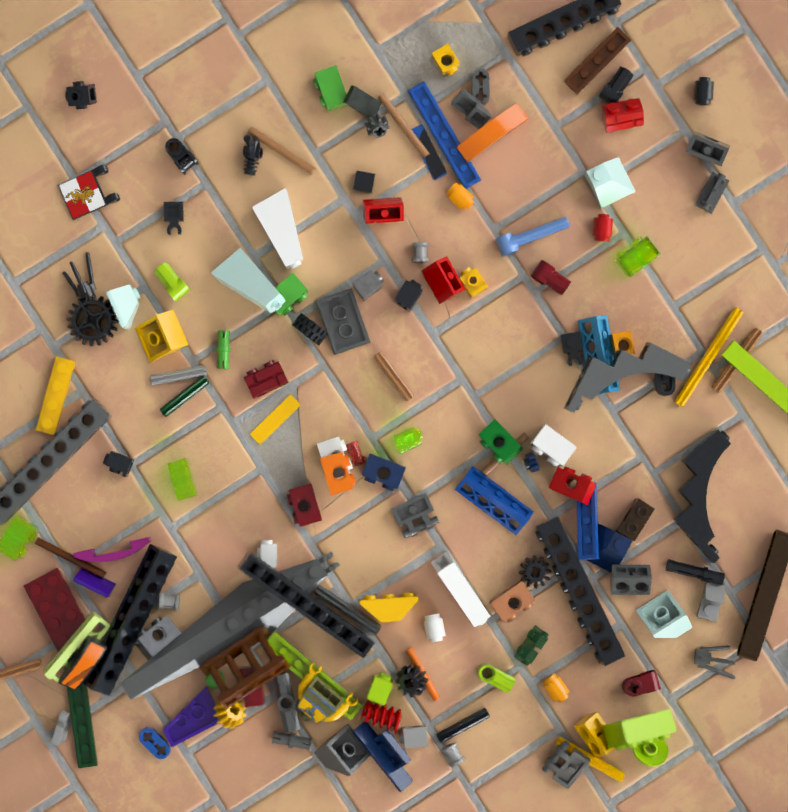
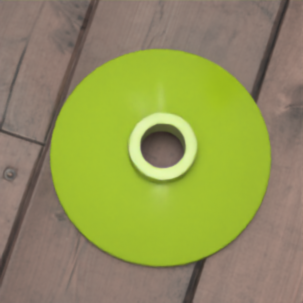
M664 739L632 747L635 757L646 766H660L668 757V746Z

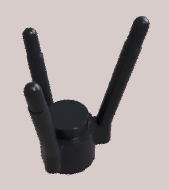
M86 252V261L90 284L88 281L82 282L72 261L70 266L79 285L76 287L65 271L63 272L66 280L75 291L76 296L80 297L81 300H85V296L90 298L92 295H95L94 290L97 289L94 284L89 252Z

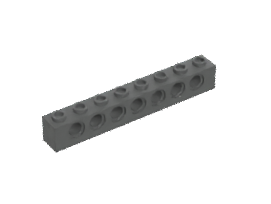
M88 400L81 407L83 410L78 415L75 413L68 420L69 424L65 428L61 427L54 434L55 438L51 442L47 441L40 448L42 452L38 456L34 454L27 461L29 465L24 470L20 468L13 475L15 479L11 483L6 482L0 488V525H4L112 417L97 400ZM91 415L93 422L87 426L84 424V417ZM74 428L79 431V436L76 439H72L70 436V431ZM59 442L65 444V450L62 453H59L56 449ZM47 455L52 459L50 466L43 464V458ZM32 469L38 472V477L35 480H32L29 476ZM18 483L24 485V491L21 494L16 491ZM6 496L11 500L9 507H4L2 504V500Z

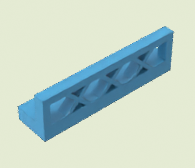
M607 315L578 320L585 363L588 357H594L610 365L614 358ZM591 322L592 326L590 334L585 328V323ZM591 341L595 344L594 352L589 350V343ZM617 380L598 394L620 391L619 381Z

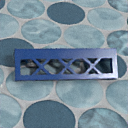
M474 466L470 468L455 489L514 535L520 532L534 513V511ZM466 483L472 488L473 492H468L462 486ZM479 496L485 497L488 503L481 502ZM494 508L501 509L503 511V515L497 514ZM509 519L517 521L520 525L516 528L510 523Z

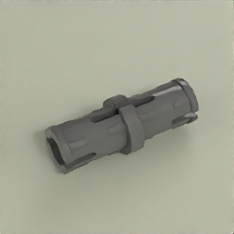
M276 731L273 733V737H278L272 738L273 744L289 746L288 748L297 747L310 750L311 745L303 744V742L311 744L312 738L295 736V733H291V735Z

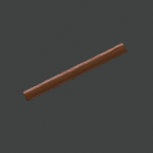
M39 537L35 542L36 545L102 579L107 573L84 560L75 558L72 554Z

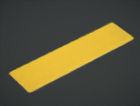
M290 394L250 435L261 445L301 404Z

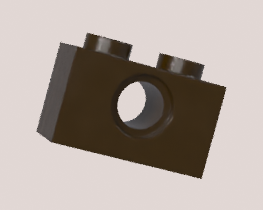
M636 498L616 531L635 541L655 508Z

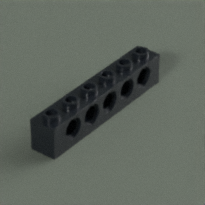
M575 0L509 31L507 37L516 56L522 54L524 57L532 53V49L538 46L540 49L550 44L549 41L555 38L557 40L563 39L572 30L574 32L580 31L589 22L591 24L597 23L606 14L608 16L614 15L619 11L618 9L622 3L620 0ZM602 2L604 8L601 10L597 9L594 3ZM584 10L587 16L582 18L578 16L577 11ZM567 18L570 24L564 26L561 24L560 19ZM550 26L553 32L546 34L543 31V27ZM527 34H533L536 40L534 42H529L526 40L525 36Z

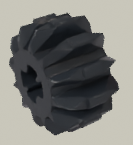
M535 555L532 557L533 562L528 557L525 558L528 565L520 564L521 567L525 568V571L520 570L519 574L526 575L521 578V581L524 582L529 579L526 584L528 587H530L532 581L534 588H538V582L545 586L542 579L550 580L548 576H545V573H552L550 569L545 570L550 565L549 562L541 565L544 558L540 557L537 562ZM533 567L540 569L537 577L530 574Z
M410 664L409 666H403L401 671L397 672L396 676L398 678L395 680V683L400 684L397 690L402 689L403 696L408 693L410 698L415 695L420 696L427 689L426 683L429 679L424 677L426 671H420L421 666L415 668L414 664Z

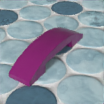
M151 537L130 541L131 549L96 556L95 549L73 553V556L90 562L114 561L138 552L152 540Z

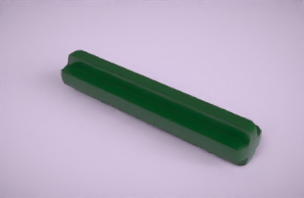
M201 376L161 407L160 412L165 417L169 416L209 384L208 379L205 376Z

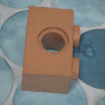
M520 580L491 600L490 604L503 622L507 620L509 623L517 617L516 613L520 610L526 611L533 606L532 602L535 599ZM512 597L517 598L519 602L515 608L508 606V601Z

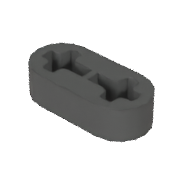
M477 69L472 76V95L474 97L478 96L479 89H482L483 96H486L483 102H480L483 106L488 103L490 97V77L485 69ZM480 73L483 77H486V79H483L482 86H479V80L475 78Z

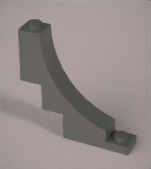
M648 342L645 343L639 358L618 349L610 365L594 357H588L564 409L575 413L582 405V396L593 400L599 392L610 384L635 374L658 373L683 381L691 371V368H689L691 363Z

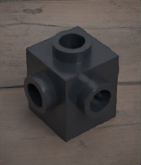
M84 81L72 82L73 86L66 87L65 98L68 106H76V109H86L87 105L97 103L95 84H84Z

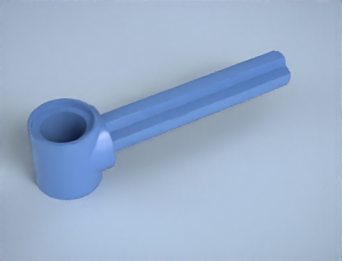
M563 217L514 236L513 233H508L495 240L502 257L517 252L519 250L518 246L569 228L570 224L568 219Z

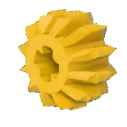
M243 700L238 701L226 710L217 701V705L213 708L217 712L214 714V717H218L217 723H222L223 728L229 727L231 729L241 725L243 718L247 716L243 712L246 707L241 705Z

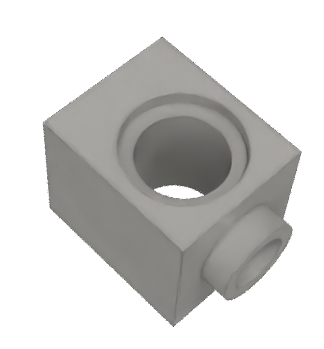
M426 725L403 727V732H399L400 744L404 743L405 748L428 746Z

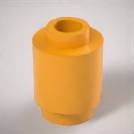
M455 183L446 192L449 196L448 199L461 211L464 208L468 210L474 203L472 200L474 196L461 184Z
M555 673L542 681L543 687L554 702L558 701L561 703L569 697L567 695L569 689L560 676H557Z

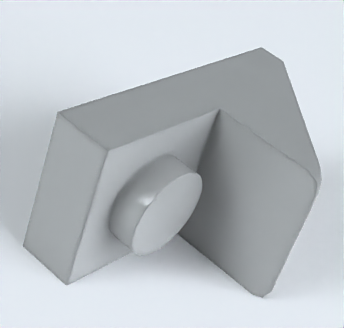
M706 581L697 617L714 622L717 621L720 606L724 604L725 584L720 585Z

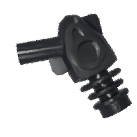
M245 135L243 139L247 145L243 148V156L248 161H243L247 163L244 164L247 168H243L244 174L255 176L257 170H254V168H258L255 164L259 165L255 161L262 158L263 148L260 147V142L256 136L251 138L250 135Z

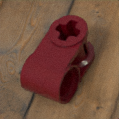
M656 670L640 673L639 675L626 678L622 682L623 692L632 697L661 689ZM630 683L636 685L633 687V691L628 689Z

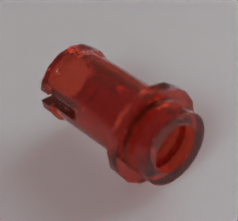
M358 441L347 444L346 447L353 460L351 463H354V466L365 463L364 459L366 457L362 455Z

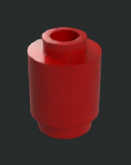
M598 214V217H594V241H610L613 219L609 218V214Z

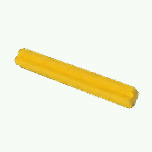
M559 737L555 743L556 747L561 745L564 740H567ZM567 741L570 744L567 748L569 753L576 748L591 758L588 765L619 782L624 779L625 773Z

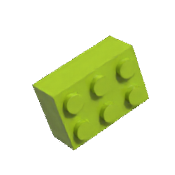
M671 709L603 725L608 748L616 747V750L628 749L656 740L670 738V733L677 732Z

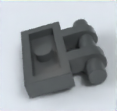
M426 493L391 509L398 525L407 524L408 529L401 531L404 538L411 535L414 537L418 532L425 529L429 530L433 528V525L439 523L437 516L429 519L427 515L434 511ZM422 516L424 522L413 526L412 520Z
M564 740L561 745L554 749V754L546 759L542 770L545 773L553 770L555 773L552 779L569 789L590 763L591 758L576 748L569 753L567 748L570 744ZM560 757L565 760L562 765L557 763Z

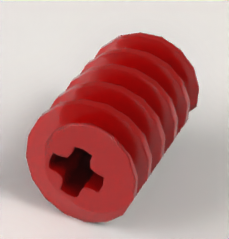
M367 700L359 720L365 716V722L368 723L372 719V725L379 721L380 728L387 724V730L389 731L394 727V733L396 734L402 718L401 709L394 713L393 706L387 710V704L379 707V703L375 702L372 705V701Z

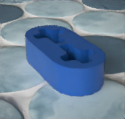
M147 727L140 732V742L156 758L165 759L168 757L171 747L155 729ZM144 732H146L147 734L151 732L153 734L151 738L155 742L153 743L149 739L147 741L144 740ZM157 743L160 747L165 746L166 754H158L159 748L155 744Z

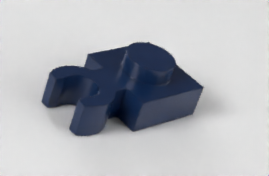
M534 452L525 454L526 459H523L526 470L530 469L531 473L539 471L540 467Z

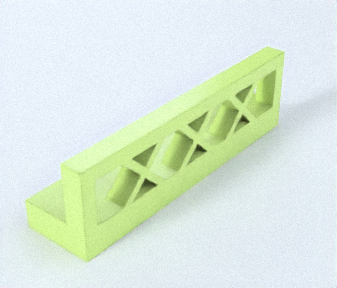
M92 611L43 670L44 676L50 680L53 678L58 682L60 678L55 674L62 666L66 667L68 665V658L76 649H80V644L88 635L96 636L95 638L100 640L111 624ZM99 622L105 625L101 631L92 632Z

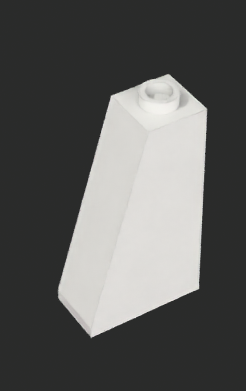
M285 188L252 208L286 268L291 267V269H294L302 264L300 261L303 260V255L288 192Z
M443 553L433 560L431 564L473 626L483 625L491 616L448 553Z

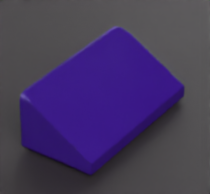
M83 568L79 570L73 579L74 582L106 598L110 597L116 585L114 582L106 578L102 579Z

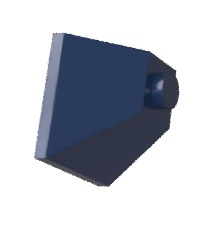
M598 523L599 559L587 561L611 573V565H619L633 540Z

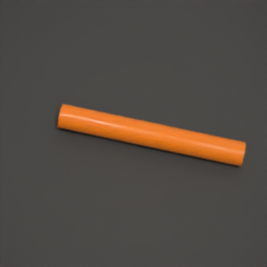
M413 647L407 649L406 652L414 667L421 666L420 671H425ZM426 673L424 677L429 679L426 683L427 690L433 701H435L440 696Z

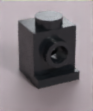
M111 451L110 454H106L103 464L110 467L109 471L116 474L123 472L122 476L128 477L135 459Z

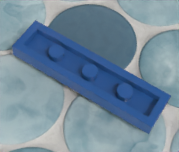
M596 485L588 505L576 501L579 560L599 559Z

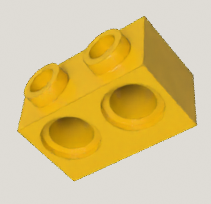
M598 712L586 714L574 725V728L595 757L605 756L615 748H608L603 725L606 724Z

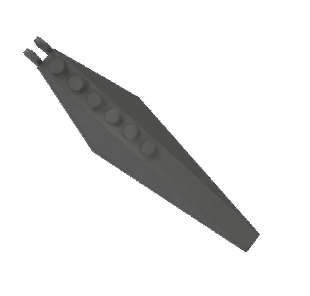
M330 552L319 560L315 559L278 572L310 594L327 577L328 573L339 567L340 564L337 562L330 565L327 569L323 568L321 563L331 559L333 553ZM254 580L242 583L120 684L130 700L199 668L207 659L215 657L250 634L258 626L264 624L270 633L274 632L295 609Z

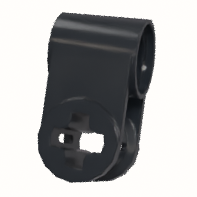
M171 138L166 142L165 149L183 175H186V171L191 167L199 164L180 140ZM173 143L180 145L179 150L175 153L169 150L170 145Z

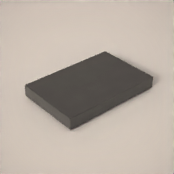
M352 288L316 300L334 355L371 343Z

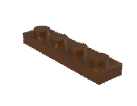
M617 27L564 80V83L578 95L631 42V39Z

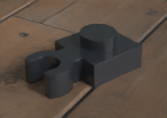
M183 201L164 202V222H170L167 227L168 235H171V229L174 227L178 229V235H181L182 228L179 222L184 221Z
M580 331L560 335L563 354L569 353L568 365L572 366L571 361L573 358H577L579 365H581L582 357L578 355V351H583Z

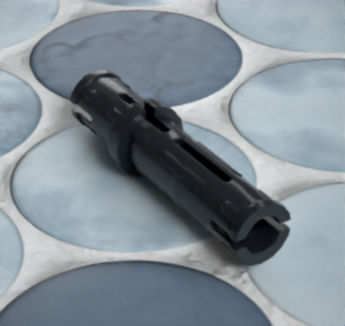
M671 559L667 561L666 571L701 579L702 582L709 581L720 585L724 582L725 573L710 570L708 567H697Z

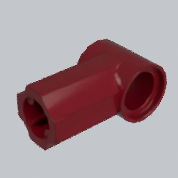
M543 260L539 262L531 274V277L537 282L547 285L560 295L564 294L571 283L570 280L555 271L553 266Z

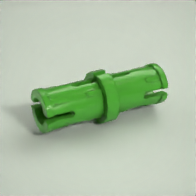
M218 330V347H216V352H218L217 369H222V361H224V369H229V352H231V348H229V330H225V338H223V330Z

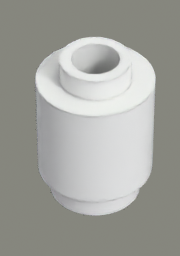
M440 614L424 616L425 621L423 622L427 639H431V643L442 641V637L446 636Z

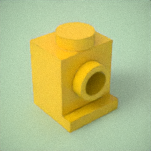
M469 267L461 272L462 277H460V280L471 298L488 288L487 283H485L476 268L472 270ZM471 277L476 278L477 282L475 284L469 282Z

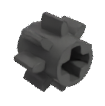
M379 114L370 116L368 122L365 123L368 135H374L376 138L384 136L387 130L390 129L386 116L381 118Z

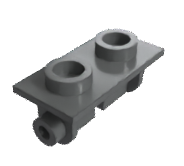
M712 172L695 206L712 214L729 183V180L725 178L726 176L721 173L716 174Z

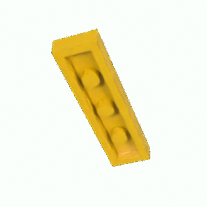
M56 356L36 427L37 431L52 435L56 433L75 361Z

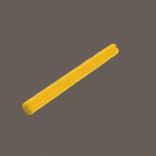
M735 307L683 386L674 401L677 405L681 407L685 405L743 315V311Z

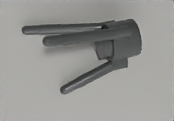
M701 646L700 649L695 650L694 664H698V668H705L735 679V676L706 665L710 664V662L734 665L735 661L711 657V653H708V651L730 649V646Z

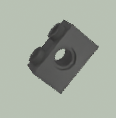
M694 132L686 152L722 166L730 145Z

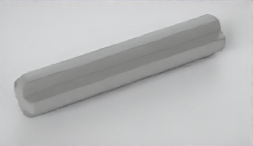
M201 365L154 374L150 376V382L152 385L190 379L205 376L207 371L206 367Z

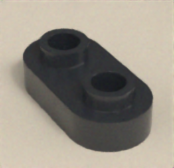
M655 373L656 392L661 396L673 394L676 388L675 379ZM663 383L667 386L666 390L662 389Z

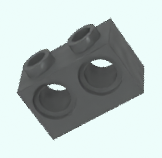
M611 565V595H650L652 581L650 565Z

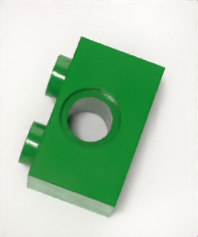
M496 419L478 434L481 438L479 442L486 450L490 448L494 452L492 456L499 463L503 461L508 465L523 451L522 446ZM497 440H504L502 447H495Z

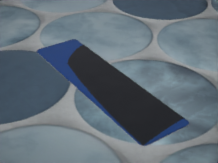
M421 124L411 129L430 153L423 160L432 178L436 180L446 175L447 172L423 125Z

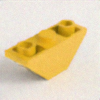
M414 592L402 593V597H395V594H383V598H375V595H365L364 599H360V604L380 622L401 621L418 601V595L414 596Z

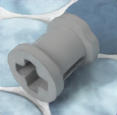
M412 243V247H414L413 263L429 262V259H427L429 243Z
M164 592L160 593V610L163 608L179 610L180 594L174 596L165 595Z
M457 742L442 749V752L447 755L450 761V767H454L466 760L459 752Z

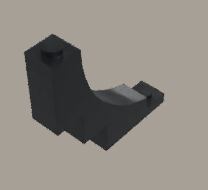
M719 430L712 432L681 460L694 474L678 489V492L690 505L673 519L712 563H715L720 557L717 555L719 551L712 544H707L715 536L707 515L706 495L712 470L722 453L731 445L728 441L730 437L723 430L721 432Z

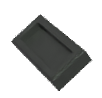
M351 85L343 102L368 118L377 114L382 104Z

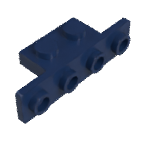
M362 722L353 731V734L397 790L402 792L413 782V779L403 768L411 759L388 730L377 735L368 723Z

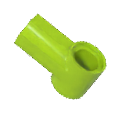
M167 262L161 264L154 271L175 302L190 291V288L181 277L176 275Z
M483 663L477 668V675L482 681L508 694L512 690L516 678L488 663ZM490 668L491 675L486 678L483 677L482 670Z

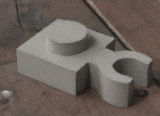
M62 711L60 713L52 738V745L59 746L62 742L65 743L68 731H65L70 715L69 712Z

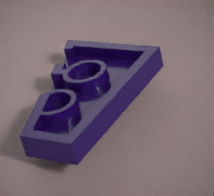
M207 686L163 729L171 747L218 724V717H214V714L217 712L213 709L216 703Z

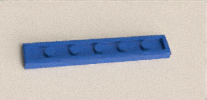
M425 81L409 89L410 97L461 185L467 189L480 182L481 178L471 161L467 163L456 148L460 145V142Z

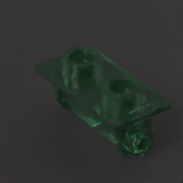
M535 625L528 632L523 644L517 648L514 657L526 666L532 664L538 655L534 648L537 647L541 650L548 641L547 637L549 634Z

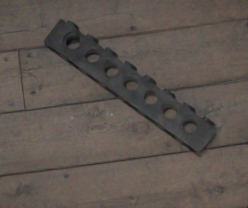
M556 516L536 526L537 531H535L539 542L543 541L546 546L543 549L548 559H552L554 563L552 569L556 577L560 575L563 581L560 583L562 590L565 594H569L571 600L568 602L572 610H577L580 616L577 620L581 628H585L588 633L585 637L589 645H594L597 651L594 655L598 663L602 662L604 666H607L625 657L626 655L559 518ZM552 534H556L559 538L556 545H551L548 541ZM559 552H565L567 554V559L565 562H559L557 560V555ZM569 569L575 571V577L571 580H568L565 576L566 571ZM578 586L584 589L581 597L574 595V589ZM585 604H591V613H583L582 608ZM598 621L601 627L598 631L594 632L591 630V624ZM602 639H608L609 646L605 649H601L599 646V642Z
M153 544L149 545L104 637L103 642L106 644L107 649L83 682L91 690L110 696L135 645L134 642L138 639L136 635L141 632L171 568L174 566L177 558L176 555Z
M249 550L237 565L240 571L363 659L375 644L372 638Z

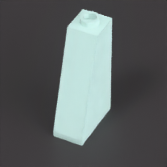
M241 248L211 272L221 284L270 313L281 308L285 302L282 295Z

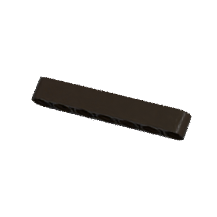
M776 529L772 536L738 646L737 656L755 662L759 658L788 564L787 532Z

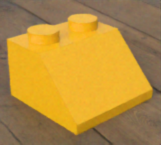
M174 310L157 314L135 327L149 362L174 353L188 345Z

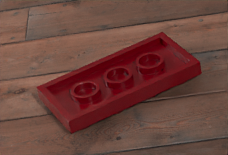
M56 568L23 587L59 652L86 619L59 568Z

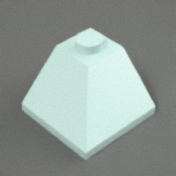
M619 157L604 162L586 171L584 174L600 208L635 192Z
M126 285L106 293L121 327L129 330L140 304L138 299L141 297L136 287L133 288L131 285Z
M668 590L636 610L655 638H677L693 628L687 615Z

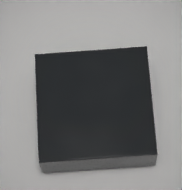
M356 170L353 190L372 193L375 174Z

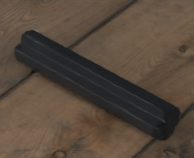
M483 708L437 733L439 742L443 743L488 719L490 715L487 709Z

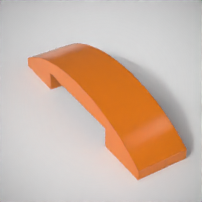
M515 104L488 122L456 148L468 163L508 132L528 120V117L519 105Z

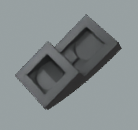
M464 88L451 101L452 106L466 115L465 120L478 129L482 128L492 116Z

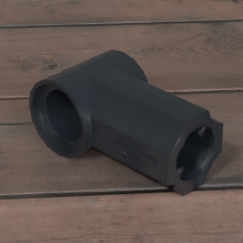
M620 66L598 97L607 103L618 102L634 75L628 69Z

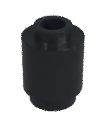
M699 77V80L695 81L694 100H696V105H711L714 93V81H710L711 78Z

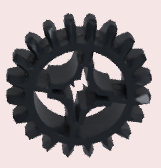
M92 295L91 301L87 296L84 298L85 302L79 298V306L74 303L72 304V307L76 310L68 311L69 314L73 315V318L68 317L67 321L73 322V324L67 327L68 329H75L70 334L72 336L78 334L75 339L78 342L83 338V345H86L89 340L91 347L94 346V341H96L98 346H101L100 339L107 343V335L111 338L114 337L110 333L111 329L114 331L118 330L113 324H119V320H113V317L117 316L115 312L112 313L113 307H108L110 301L106 300L103 303V296H100L97 301L96 295ZM98 305L104 310L92 313L88 306ZM83 310L85 320L79 326L78 318ZM89 315L97 318L96 326L91 323L89 324V321H91L89 320ZM107 315L108 324L105 330L103 331L101 327V321ZM94 328L98 335L87 336L82 331Z

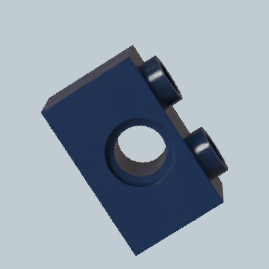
M370 454L362 475L365 476V481L373 484L376 481L383 483V488L393 491L394 488L398 489L406 467ZM382 467L387 468L389 471V475L385 479L379 478L377 474L378 470Z

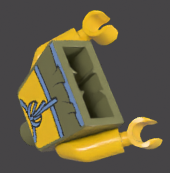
M313 662L309 667V674L306 673L298 686V699L300 702L297 706L302 711L301 718L305 721L312 719L315 723H320L323 720L326 722L338 720L348 710L349 706H355L358 703V698L355 701H350L349 698L354 694V692H350L347 695L346 702L343 703L344 699L317 676L313 678L315 674L322 671V666H320L318 671H315L313 665L316 662Z

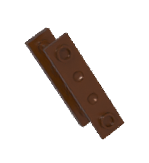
M264 624L254 628L250 634L215 657L207 659L199 667L206 677L211 674L221 691V694L216 698L225 710L291 667L282 654L279 656L275 654L266 639L271 633ZM258 642H260L270 659L269 663L263 667H260L250 650ZM244 653L254 670L246 678H244L234 661V658ZM225 664L229 666L237 680V684L231 688H227L217 671Z

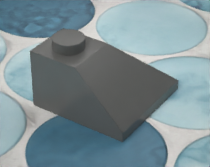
M349 724L344 726L314 752L326 768L346 776H350L371 756L353 734V729Z

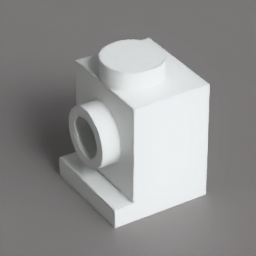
M261 540V548H257V557L271 567H277V544H273V540Z

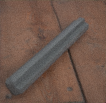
M319 585L314 591L315 595L372 633L378 634L381 625L323 586Z

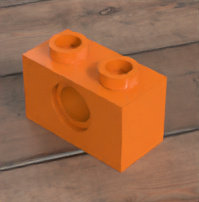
M340 452L320 458L330 495L353 489L352 485H355L356 482L353 473L349 474L347 467L351 466L348 455ZM337 467L344 470V476L341 479H337L333 475V471Z

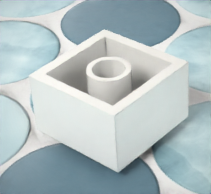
M546 424L542 425L529 443L532 445L531 450L538 455L544 454L547 456L546 461L554 467L558 465L564 466L577 448Z

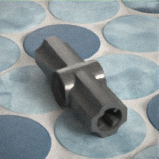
M281 673L273 678V684L284 733L300 730L301 727L289 673ZM283 698H289L292 702V705L290 707H284L281 704V700Z

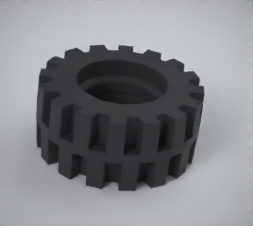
M302 313L292 324V326L317 345H320L328 334Z

